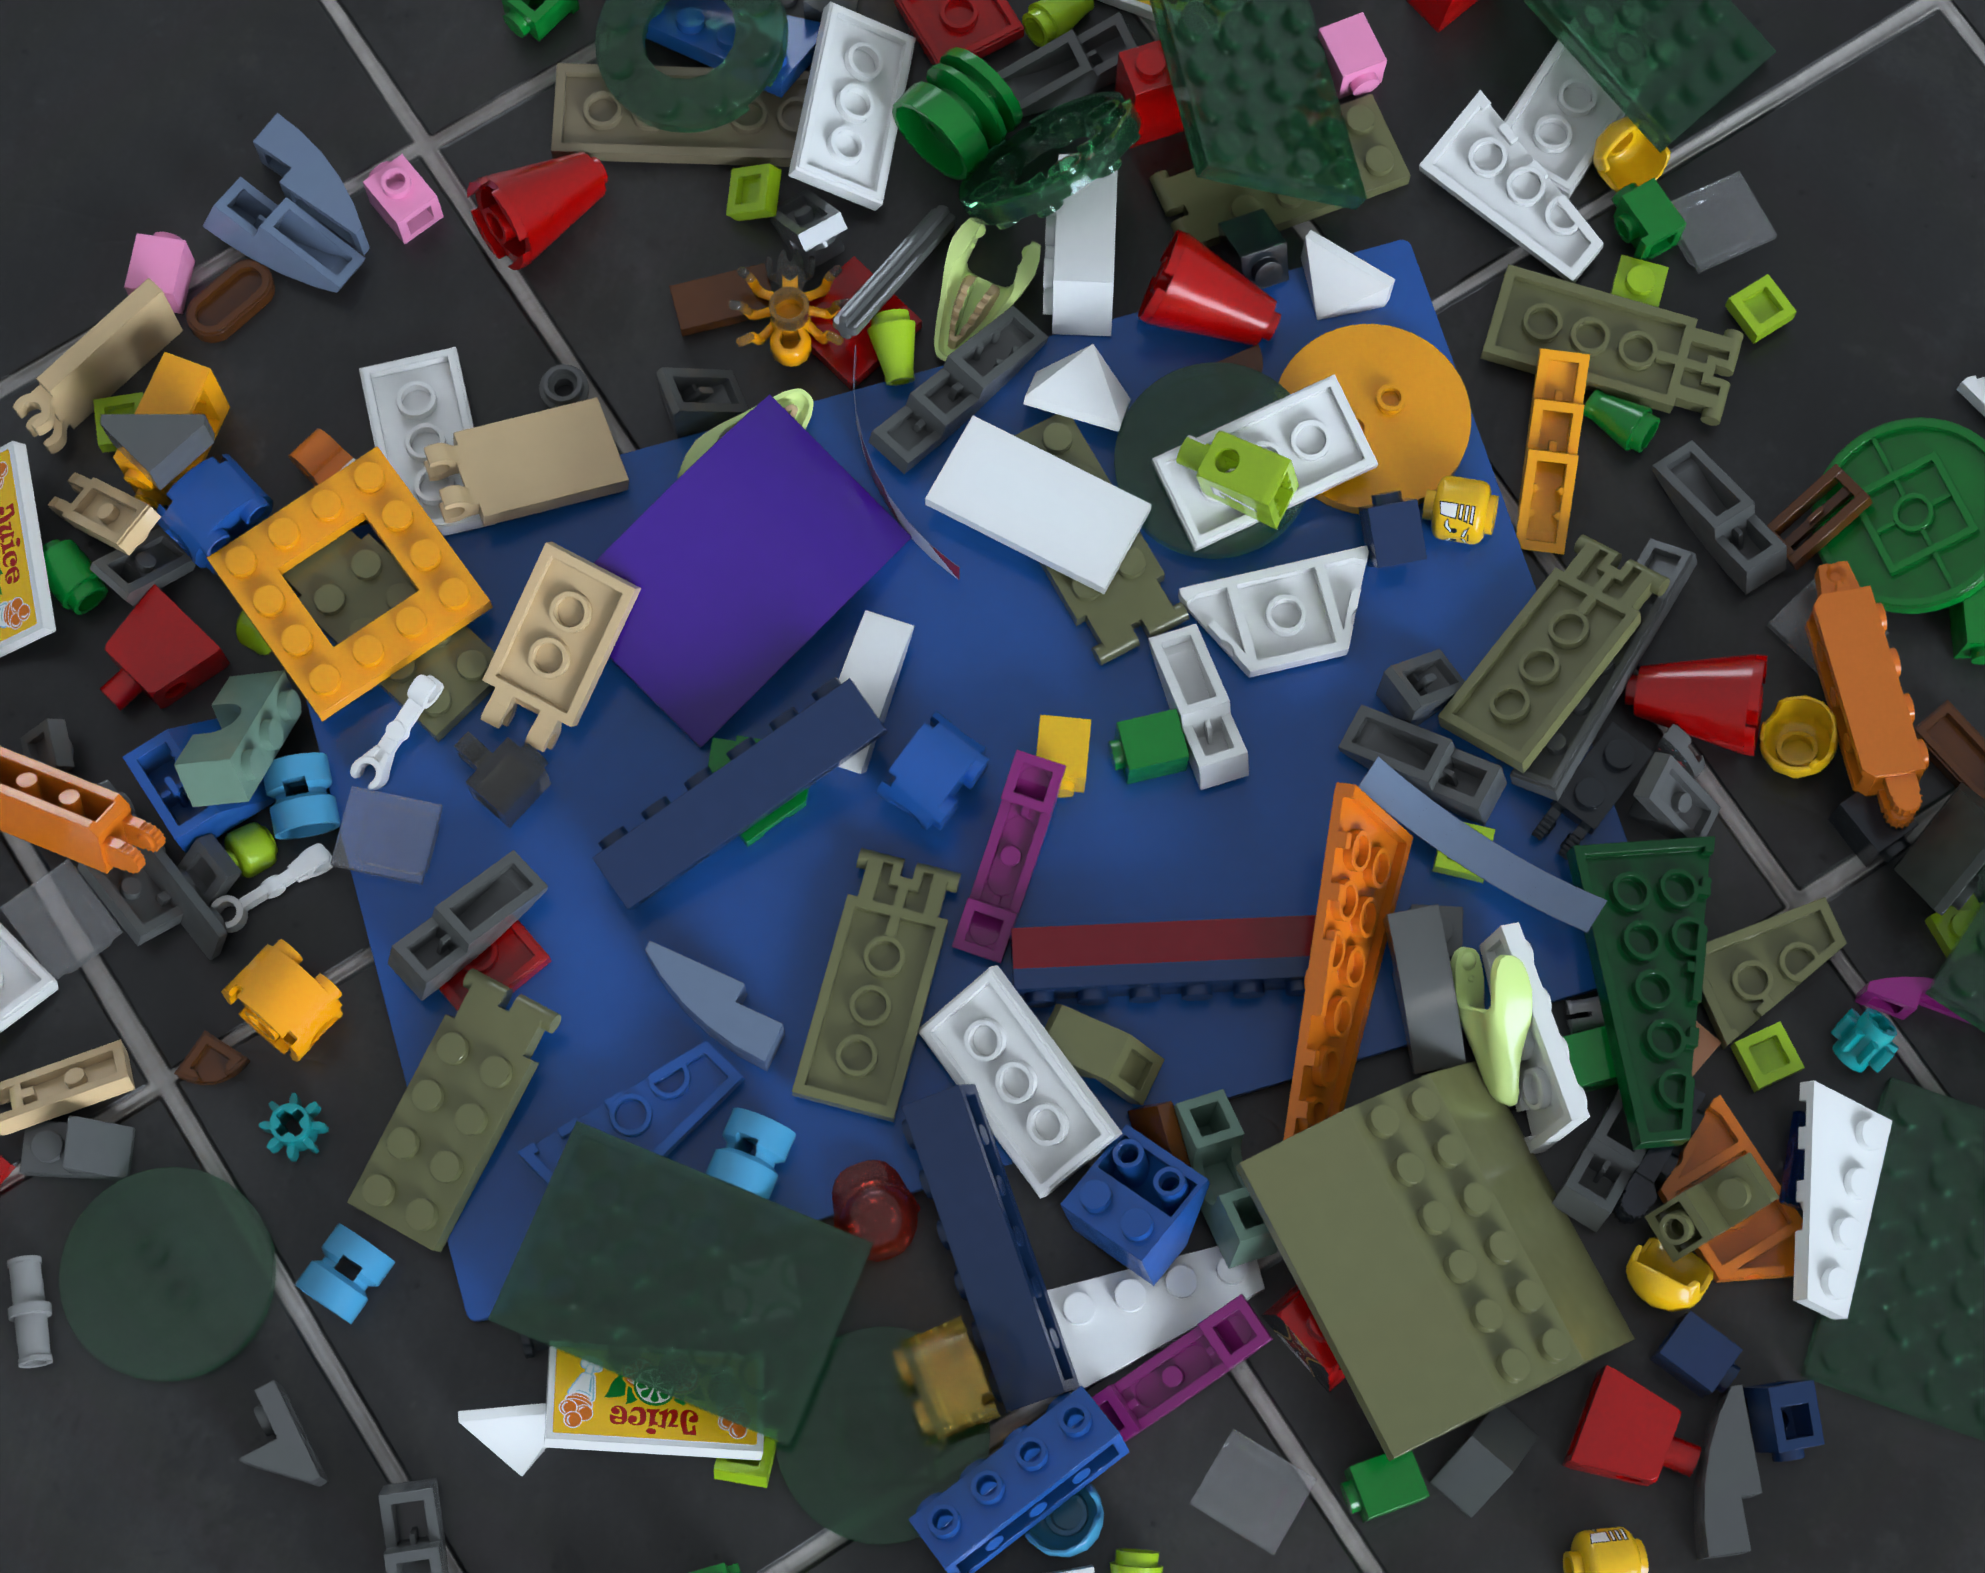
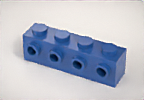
M1081 1385L1074 1392H1066L1055 1398L1047 1407L1046 1413L1030 1426L1024 1425L1012 1431L1004 1440L1003 1446L987 1459H978L968 1465L961 1473L960 1480L943 1493L937 1492L924 1499L918 1506L916 1514L908 1520L947 1573H975L1130 1451L1120 1432Z

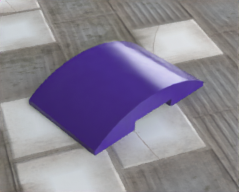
M769 394L681 475L594 562V564L641 588L609 658L701 748L912 537Z

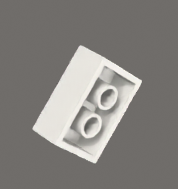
M1059 154L1058 174H1048L1043 315H1053L1052 334L1111 336L1118 156Z

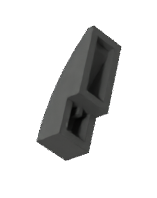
M1118 12L1078 36L1073 29L997 73L1011 88L1019 101L1023 117L1063 105L1116 82L1118 53L1140 45L1122 14Z
M1693 440L1652 465L1653 473L1686 524L1725 573L1746 595L1786 569L1787 546L1755 515V502Z
M1362 704L1338 746L1340 752L1368 769L1371 768L1379 756L1404 779L1442 808L1485 826L1507 784L1500 765L1456 749L1452 739Z
M515 850L511 851L435 906L431 918L392 945L388 965L423 1001L470 964L505 933L547 891V884Z
M1439 904L1387 914L1383 922L1394 969L1392 976L1413 1074L1417 1075L1466 1064L1457 998Z
M1619 1088L1552 1202L1558 1210L1596 1233L1612 1213L1629 1179L1640 1165L1648 1148L1633 1150Z
M1742 1385L1731 1386L1719 1394L1703 1437L1694 1484L1693 1525L1698 1560L1740 1555L1751 1551L1742 1499L1751 1498L1763 1492Z
M437 1477L383 1485L378 1497L386 1545L384 1553L386 1573H449Z

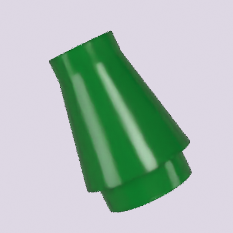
M1598 389L1591 394L1584 406L1583 416L1592 420L1625 451L1630 449L1638 453L1644 451L1653 439L1660 424V418L1652 414V408L1605 394Z

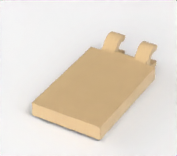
M150 278L146 279L36 378L40 384L31 393L18 398L14 403L13 409L21 419L32 410H41V413L35 414L28 420L25 427L33 437L44 435L51 429H54L53 434L43 442L51 454L59 452L65 446L69 425L75 429L94 412L93 399L106 398L114 394L183 331L164 292Z
M598 397L453 432L454 446L446 443H435L424 447V453L427 458L424 461V466L430 481L442 480L459 473L464 485H451L439 490L442 500L439 503V508L445 523L457 522L466 517L479 514L485 527L626 491L629 486V478Z
M546 542L482 681L494 686L495 689L483 710L480 720L498 729L502 724L507 727L515 715L517 704L538 714L526 737L525 743L541 752H544L546 748L552 750L560 736L562 723L570 727L578 725L641 588L554 542Z

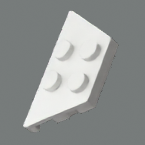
M1367 545L1179 588V601L1249 678L1345 656L1348 653L1355 614L1369 554Z

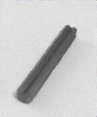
M939 205L937 208L931 209L833 318V328L839 331L841 337L850 339L852 336L858 335L956 225V216L950 213L947 206Z

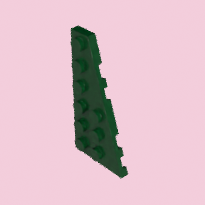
M1715 836L1575 845L1566 853L1573 886L1607 900L1588 932L1584 931L1633 1150L1680 1146L1690 1140L1695 1088V1079L1692 1077L1694 1049L1698 1047L1699 1028L1696 1027L1697 1005L1702 1002L1708 927L1704 922L1706 899L1711 895L1712 878L1708 877L1710 856L1714 853Z

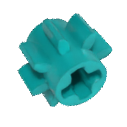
M1851 1008L1831 1031V1034L1838 1039L1833 1045L1835 1055L1843 1064L1856 1072H1863L1869 1065L1877 1073L1880 1072L1899 1049L1897 1045L1891 1042L1897 1036L1895 1026L1883 1014L1872 1008H1867L1861 1016Z
M296 1093L291 1094L289 1103L281 1106L271 1101L269 1106L273 1113L270 1121L259 1123V1127L264 1132L274 1135L266 1147L274 1154L285 1146L287 1148V1156L292 1162H297L300 1151L309 1149L317 1154L319 1149L315 1142L318 1134L329 1132V1127L325 1123L314 1120L322 1109L318 1103L314 1101L304 1109L301 1099ZM291 1119H294L303 1128L302 1132L296 1137L285 1126Z

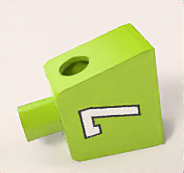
M1218 431L1211 445L1188 435L1182 443L1176 459V463L1197 472L1196 478L1203 493L1274 529H1277L1299 486L1291 459L1224 431ZM1230 469H1235V470H1233V471H1231V472L1225 473L1226 471H1228V470H1230Z

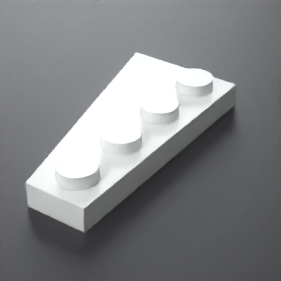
M1479 90L1419 165V170L1565 281L1575 283L1603 249L1604 243L1569 199L1562 195L1548 177L1545 169L1537 159L1534 160L1518 140L1516 133L1492 108L1491 102L1481 90Z
M1517 922L1501 925L1479 946L1490 995L1491 967L1495 958L1500 955H1512L1520 959L1529 976L1533 1002L1532 1021L1522 1050L1519 1076L1521 1089H1519L1518 1102L1515 1106L1517 1112L1526 1110L1532 1136L1524 1137L1530 1153L1538 1154L1547 1151L1586 1121L1590 1115L1587 1109L1585 1091L1578 1084L1569 1060L1567 1042L1560 1035L1553 1017L1549 993L1542 987L1534 965L1533 949L1525 939L1520 924Z
M1814 1080L1800 1082L1799 1101L1806 1102V1126L1798 1128V1149L1805 1150L1804 1180L1797 1181L1796 1202L1801 1204L1803 1210V1227L1801 1230L1795 1231L1793 1301L1833 1320L1847 1319L1892 1120Z
M1215 1246L1178 1256L1154 1286L1132 1270L1127 1269L1047 1290L1079 1385H1082L1086 1390L1091 1385L1111 1374L1117 1373L1158 1348L1164 1347L1198 1326L1197 1324L1240 1294H1243L1248 1300L1263 1292L1265 1286L1257 1260L1228 1269L1219 1247Z

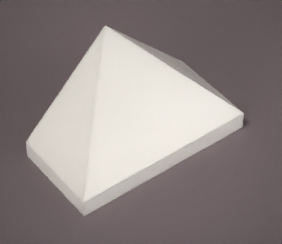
M1312 230L1308 232L1303 245L1301 261L1317 320L1385 307L1391 296L1395 282L1394 278Z
M1092 344L1037 371L1025 395L1023 404L1119 432L1131 399L1095 345Z
M546 1403L458 1411L459 1423L520 1476L527 1472L546 1449L544 1447Z

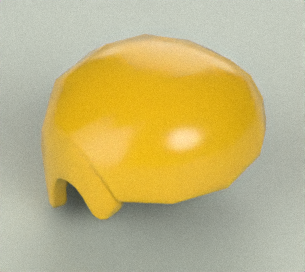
M1630 115L1612 122L1599 135L1595 142L1593 163L1600 177L1613 191L1617 193L1631 183H1636L1640 186L1652 178L1657 180L1662 175L1670 159L1671 152L1663 141L1660 129L1649 118L1642 117L1641 115Z
M1807 695L1786 697L1778 701L1773 713L1761 725L1759 746L1763 759L1773 771L1796 779L1821 772L1831 762L1838 748L1836 716L1825 702Z
M1657 1237L1649 1238L1644 1246L1637 1245L1626 1266L1627 1279L1636 1294L1651 1307L1670 1312L1694 1307L1701 1300L1713 1279V1271L1708 1264L1693 1252L1673 1262Z

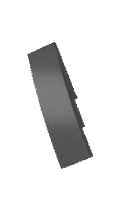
M1015 306L1010 307L949 354L944 367L912 391L906 405L872 431L869 443L903 474L907 473L983 407L1047 343L1049 337Z

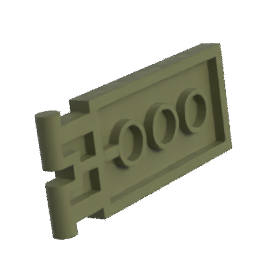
M1369 94L1196 157L1193 169L1171 177L1166 170L1158 171L1150 177V182L1167 217L1184 213L1183 217L1171 223L1170 226L1173 233L1175 234L1178 229L1190 233L1209 248L1220 244L1218 223L1263 208L1276 228L1282 231L1407 185L1411 175L1373 95Z
M1508 264L1480 359L1536 375L1539 348L1590 354L1585 389L1593 392L1598 389L1605 394L1669 414L1674 406L1702 413L1700 420L1703 423L1717 426L1722 418L1730 383L1713 375L1718 374L1729 377L1734 374L1744 335L1742 332L1734 329L1725 330L1724 335L1696 328L1697 318Z
M1056 414L1014 435L1111 484L1072 418ZM1140 531L1105 594L1040 563L1075 625L1078 626L1086 622L1098 643V645L1092 647V652L1100 666L1140 646L1139 639L1133 629L1141 626L1146 636L1150 638L1163 634L1190 619L1185 606L1181 602L1172 606L1159 584L1164 581L1165 573Z
M351 530L282 575L289 586L300 596L299 600L322 632L336 645L418 591L394 557L369 533L360 539ZM464 626L378 685L403 707L409 698L407 696L408 689L418 675H432L442 682L444 689L439 698L429 708L424 709L417 719V722L439 742L495 689L494 686L482 681L495 652L472 630Z
M1585 534L1581 535L1576 541L1574 552L1577 553V556L1566 570L1562 571L1556 567L1438 715L1440 727L1522 773H1525L1641 624L1639 610L1652 593L1659 597L1662 596L1670 583L1669 578L1632 559H1629L1621 570L1617 569L1621 562L1622 554Z
M861 848L856 868L865 870L858 896L848 894L793 1085L792 1096L894 1122L948 927V920L940 918L947 891L957 893L962 873L917 862L913 879L902 877L905 865L904 858Z
M474 968L468 971L463 980V987L469 991L456 1016L453 1017L445 1014L347 1202L436 1252L443 1250L539 1065V1062L531 1059L544 1032H555L561 1022L560 1014L523 994H520L513 1002L510 1010H507L506 1007L512 997L513 989Z

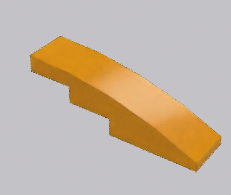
M1539 348L1515 532L1521 549L1564 555L1579 458L1577 453L1585 406L1583 401L1590 354Z

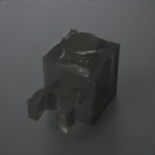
M468 731L454 745L455 749L459 752V758L476 770L466 781L472 797L508 828H511L551 785L547 771L544 768L548 764L547 760L528 743H525L520 748L507 737L492 753Z

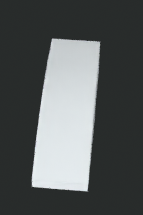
M865 610L839 681L842 684L850 678L880 721L884 723L915 626ZM876 741L838 767L859 774L865 773Z
M1197 624L1148 638L1170 710L1177 708L1189 753V763L1200 790L1249 776L1248 751L1231 715L1229 697Z

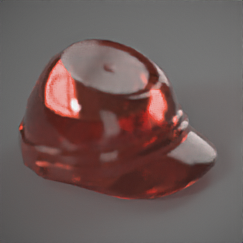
M866 1160L847 1167L838 1175L832 1190L835 1237L841 1240L848 1250L866 1260L879 1262L903 1253L915 1235L920 1206L906 1187L899 1173L884 1161Z

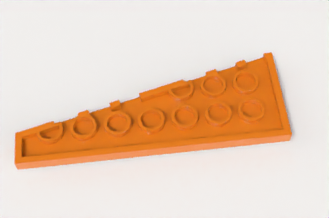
M1337 782L1334 790L1309 967L1304 979L1305 995L1283 1141L1344 1110L1387 943L1383 919L1387 914L1395 912L1413 841V836L1356 784Z

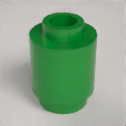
M56 539L43 546L50 592L65 609H72L75 614L81 615L91 611L104 600L108 593V588L104 585V581L90 570L92 561L73 540L60 541Z

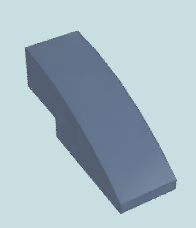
M277 113L253 141L262 164L283 177L279 183L285 198L290 199L349 246L365 255L370 246L354 203L341 178L323 153L298 128Z
M241 176L213 205L203 224L205 229L256 262L292 279L335 293L343 287L366 259L287 197L277 205Z
M649 941L645 949L648 960L664 987L684 1012L709 1036L731 1052L768 1071L785 1036L783 1023L743 1006L747 996L743 982Z

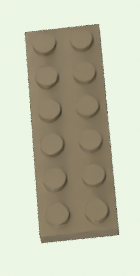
M557 63L551 143L552 157L554 159L584 152L590 157L598 158L600 161L746 166L770 163L774 166L790 167L810 71H804L783 97L780 98L714 68Z

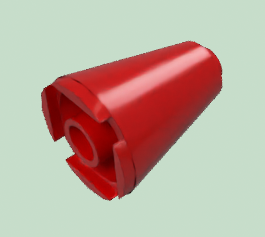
M578 152L479 177L469 183L467 198L474 194L476 196L478 207L471 210V214L482 238L492 253L498 259L507 255L514 261L508 267L512 270H519L529 265L605 195V184L608 182V175L598 158L590 157L584 152Z
M1178 229L1160 259L1162 263L1156 276H1152L1138 312L1139 319L1150 325L1252 346L1258 345L1262 338L1269 341L1281 318V314L1275 311L1277 301L1190 233Z
M1749 654L1641 665L1638 675H1632L1627 683L1625 705L1634 706V716L1667 728L1677 724L1689 736L1742 755L1754 756L1764 701L1762 700V684H1766L1767 655Z

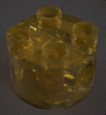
M961 1315L926 1332L901 1339L902 1347L892 1351L903 1381L907 1382L908 1387L912 1385L917 1387L921 1399L912 1402V1406L923 1433H926L928 1437L937 1435L940 1441L965 1428L980 1423H987L1001 1417L995 1402L989 1403L994 1401L995 1397L973 1341H970L966 1333L967 1327Z

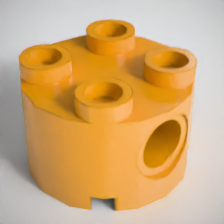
M280 939L274 946L267 944L221 992L230 1005L239 999L245 1006L239 1012L240 1017L282 1054L285 1055L290 1049L291 1053L289 1055L292 1060L298 1062L321 1035L343 1015L340 1009L343 1005L338 1000L342 996V992L321 973L313 978L299 965L303 961L301 955L291 945Z

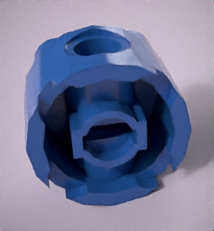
M222 454V463L211 457L190 469L166 493L172 500L168 509L166 510L159 504L156 510L161 516L157 524L187 553L198 567L208 568L214 575L217 573L210 565L207 557L267 519L273 508V500L229 454Z
M935 711L931 715L930 725L926 722L922 725L888 772L893 775L889 780L892 785L884 780L881 781L876 794L909 814L924 830H927L932 825L940 831L958 808L956 804L959 800L954 796L963 785L972 790L989 767L987 763L990 759L984 755L987 747L964 734L948 718Z

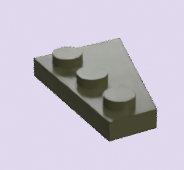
M1825 897L1707 942L1702 1005L1717 1038L1722 1042L1721 1047L1723 1050L1847 944Z

